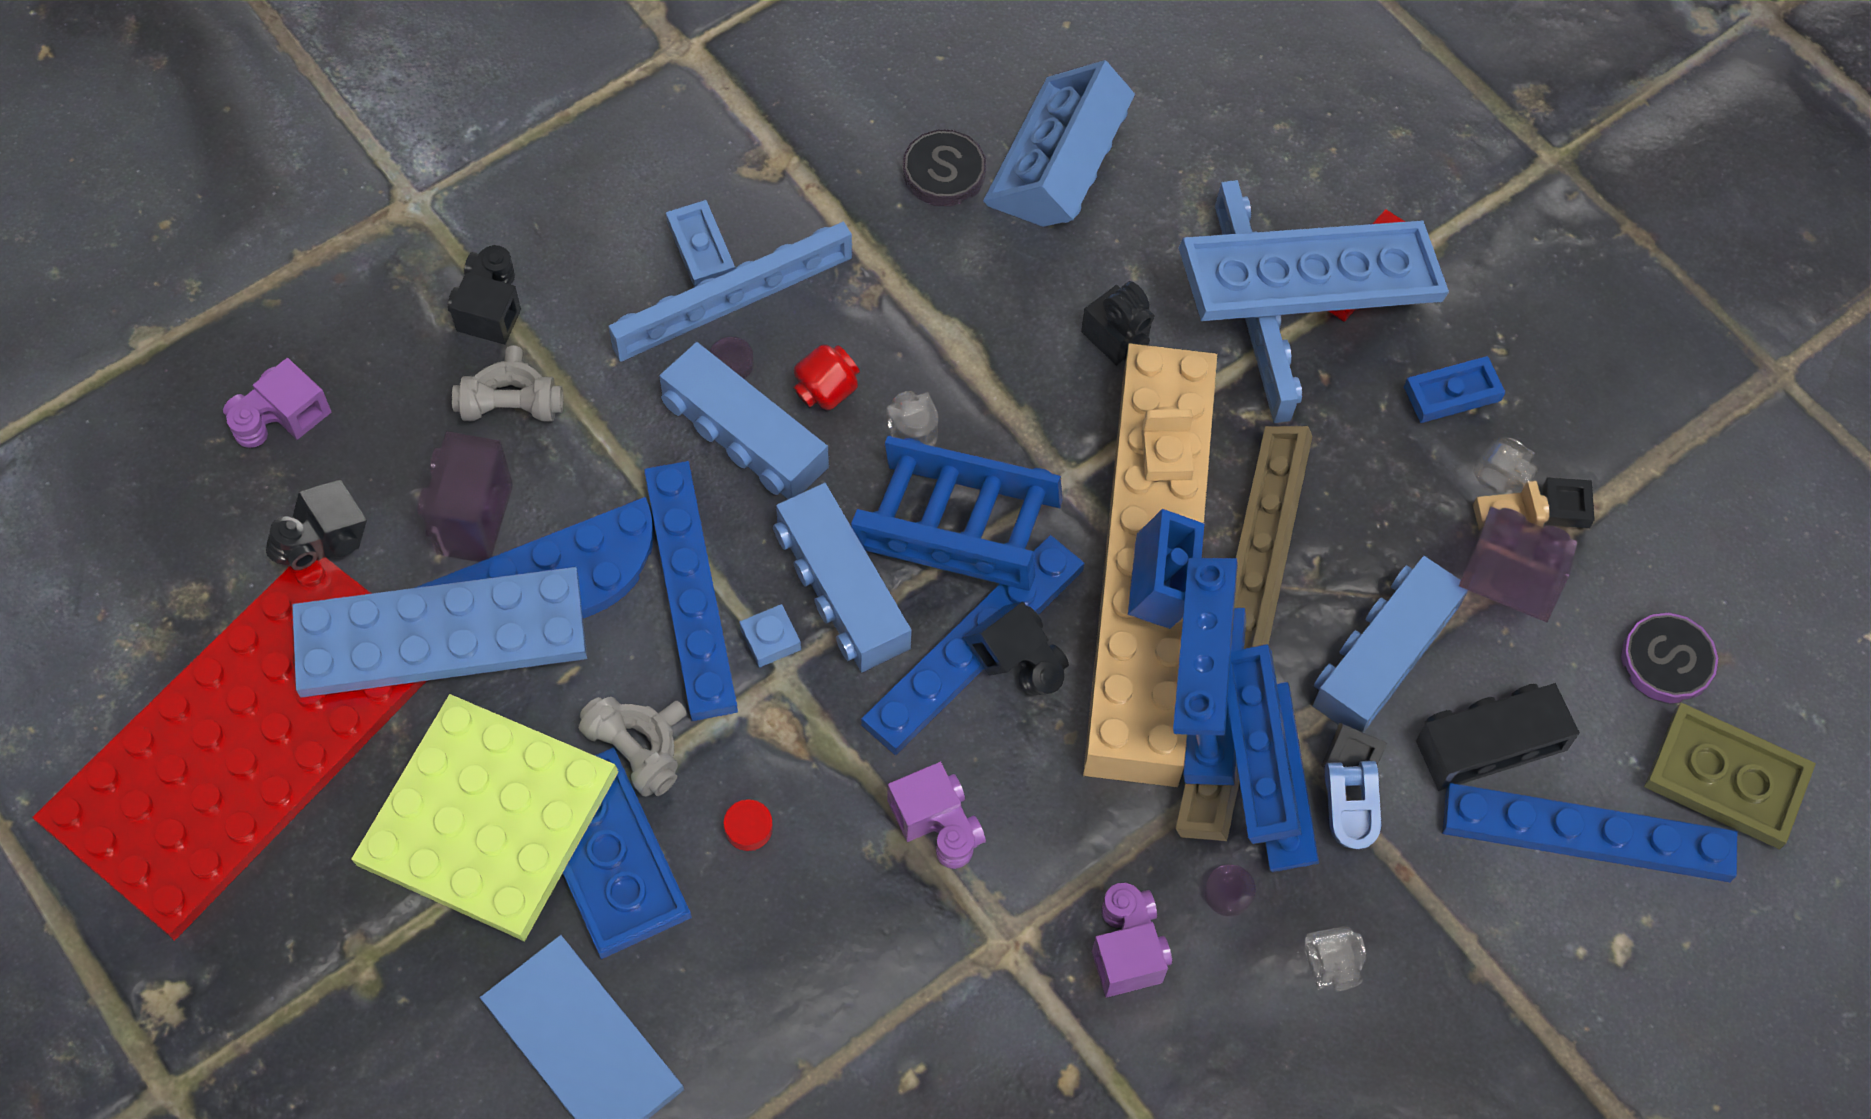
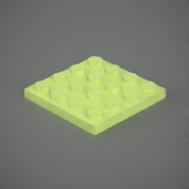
M449 694L351 860L358 867L525 942L619 771L616 765Z

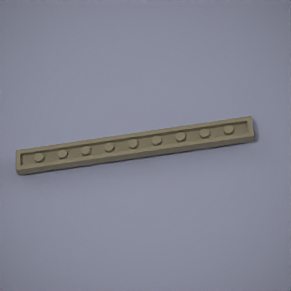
M1265 426L1236 555L1238 566L1234 608H1245L1246 612L1244 649L1269 645L1313 437L1308 426ZM1237 761L1234 785L1185 784L1176 824V831L1180 837L1227 841L1240 782Z

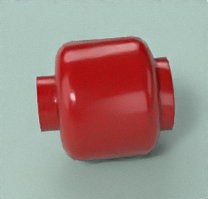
M822 344L794 367V374L799 383L793 389L809 408L816 403L822 409L832 410L858 388L856 375L860 373V370L841 346L837 345L832 348L829 345Z

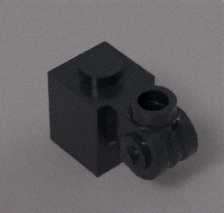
M492 245L481 250L479 254L471 252L468 255L464 267L465 276L459 288L454 287L450 293L448 311L452 315L457 332L506 345L520 314L521 306L516 286L511 285L515 279V272L510 252L502 246Z
M1128 281L1121 288L1116 284L1084 308L1081 332L1117 366L1126 359L1129 343L1148 346L1151 324L1155 315L1149 310L1150 304L1142 288L1135 282Z
M341 480L299 491L293 517H279L271 524L266 544L267 556L278 564L291 565L294 570L305 569L313 564L316 559L319 561L324 557L346 556L359 549L367 519Z
M1023 601L1003 606L963 637L989 676L1007 673L1016 665L1021 664L1023 668L1019 673V685L1027 694L1032 696L1052 694L1058 691L1063 684L1064 670L1069 666L1068 659L1059 647L1054 644L1048 645L1047 641L1049 639L1042 630L1043 623L1034 609L1026 606Z

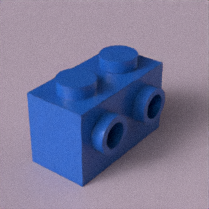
M1162 509L1136 534L1128 615L1169 629L1183 618L1188 558H1202L1205 523Z

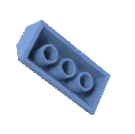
M1106 60L1046 78L983 200L988 207L1042 227L1067 223L1074 220L1079 214L1081 203L1089 187L1096 180L1097 171L1105 155L1110 151L1112 140L1120 124L1126 119L1127 110L1135 96L1131 88Z

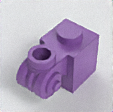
M288 357L276 367L267 369L260 379L253 384L254 390L246 396L242 394L233 396L223 408L227 424L235 440L241 446L248 448L257 447L265 442L268 436V430L265 425L268 423L278 422L298 440L332 413L323 390Z
M941 762L888 784L887 801L906 841H912L933 831L938 832L936 855L939 862L947 868L956 869L963 867L972 858L974 848L986 842L983 829L976 816L973 815L966 818L961 807V802L965 801V795L955 774L948 776Z
M1117 883L1106 892L1102 906V917L1110 926L1121 928L1122 930L1096 936L1092 948V954L1106 998L1161 984L1167 973V966L1172 965V956L1165 936H1157L1154 923L1151 922V920L1157 918V909L1151 891L1145 890L1140 892L1134 885Z

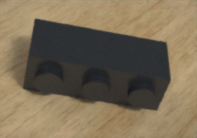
M1556 683L1540 688L1537 684H1529L1517 689L1511 694V697L1496 701L1494 697H1487L1469 706L1468 710L1453 714L1451 710H1446L1432 715L1425 721V725L1416 739V743L1438 791L1446 789L1450 783L1460 785L1568 751L1580 732Z

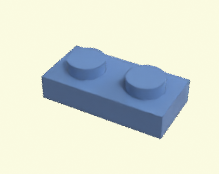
M707 200L666 212L668 226L694 287L705 279H715L735 270L734 263Z

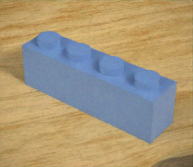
M698 342L694 343L659 375L662 389L661 399L665 406L675 415L680 416L683 414L692 421L695 429L704 439L709 442L715 440L723 446L730 459L741 468L749 467L759 476L761 483L771 493L775 495L781 493L787 499L803 493L829 468L828 445Z
M826 483L777 504V523L773 525L776 538L784 550L790 548L797 560L793 563L804 586L811 584L818 597L814 600L823 621L826 624L832 621L839 633L836 636V641L844 658L847 661L854 659L862 673L910 650V626Z
M1423 556L1413 569L1406 565L1391 585V588L1395 590L1392 597L1388 601L1381 597L1376 602L1365 619L1370 623L1363 634L1355 630L1340 650V654L1345 657L1337 667L1329 663L1314 683V687L1319 692L1313 707L1338 725L1342 723L1363 733L1459 609L1470 589L1469 585L1426 556Z

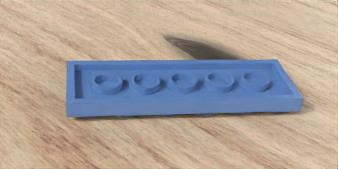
M1424 221L1185 237L1179 246L1201 321L1443 302L1449 293Z
M576 567L292 604L296 691L300 698L587 659L579 576Z

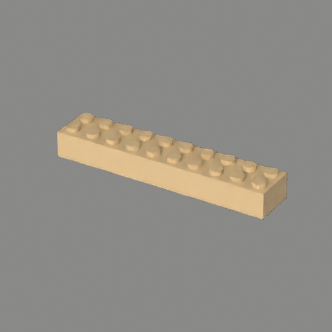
M1130 343L1128 345L1123 373L1083 776L1178 787L1185 765L1187 734H1174L1173 725L1183 618L1169 629L1128 615L1136 534L1162 509L1204 523L1217 354ZM1163 406L1192 410L1193 420L1190 428L1194 468L1192 480L1146 481L1142 428L1147 410H1155Z

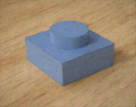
M782 604L739 622L740 630L759 668L801 650V641Z

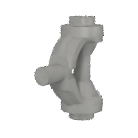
M513 345L506 348L504 361L484 368L475 376H463L460 385H453L452 408L454 412H460L463 421H475L481 418L482 414L494 408H521L531 413L535 419L540 421H554L555 413L563 412V387L555 386L553 377H542L528 363L522 362L523 350ZM508 385L523 388L521 390H495L496 388Z
M598 697L590 701L580 713L582 720L578 727L579 731L588 740L593 742L600 740L613 744L630 762L633 772L631 774L632 783L642 796L646 797L653 793L656 796H660L675 783L677 779L675 772L678 762L673 758L674 740L671 727L687 715L685 708L680 702L674 701L657 713L650 706L620 704L614 697L604 699ZM634 728L645 734L651 744V750L643 748L626 729Z

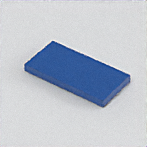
M614 747L595 755L615 764L619 772L563 871V875L600 959L692 918L691 912Z

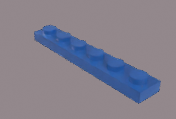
M689 461L644 469L691 721L738 713Z
M1050 535L1033 551L1035 578L1030 591L999 584L861 718V726L896 756L984 669L963 637L1005 605L1023 601L1026 606L1034 609L1039 615L1083 572L1085 563Z
M1450 783L1446 788L1442 834L1729 883L1737 876V831Z

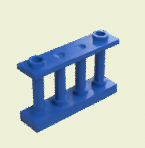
M887 436L885 448L890 469H894L882 502L878 511L869 512L857 509L851 522V527L864 550L1030 591L1035 578L1033 551L1027 550L1026 546L1042 504L1056 508L1061 507L1063 502L1061 476L1052 474L1042 468L1029 469L926 445L912 438L900 439ZM912 474L937 479L921 521L916 523L895 518ZM955 484L980 490L965 531L961 533L938 528ZM998 494L1024 500L1010 539L1004 544L981 539Z
M1188 558L1173 725L1174 734H1187L1184 765L1186 784L1234 785L1236 754L1227 697L1231 652L1244 649L1246 631L1245 608H1234L1237 558Z
M1268 644L1232 651L1227 702L1248 838L1252 844L1266 842L1271 872L1319 864L1290 685L1288 682L1277 684L1272 651Z

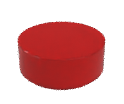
M746 799L736 802L725 814V835L728 841L737 849L752 851L761 848L769 841L773 831L770 811L764 804L756 800Z

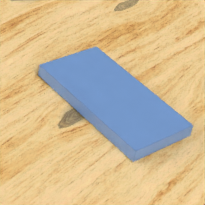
M562 935L558 936L480 996L482 1003L573 1119H649L684 1091L680 1081Z

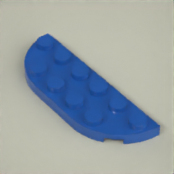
M646 497L415 588L576 567L579 576L582 615L584 619L618 602L639 581V574L646 564L648 556L651 555L653 548L654 531L649 504Z

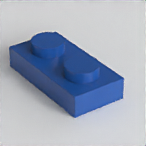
M1488 356L1409 377L1404 385V389L1420 423L1500 402L1505 395V390Z

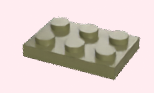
M1680 702L1673 713L1644 787L1780 850L1788 841L1816 763Z

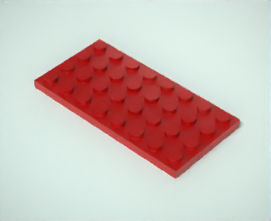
M326 557L319 561L316 559L313 564L301 570H294L290 565L32 818L175 941L427 681L300 698L296 691L292 604L372 593Z

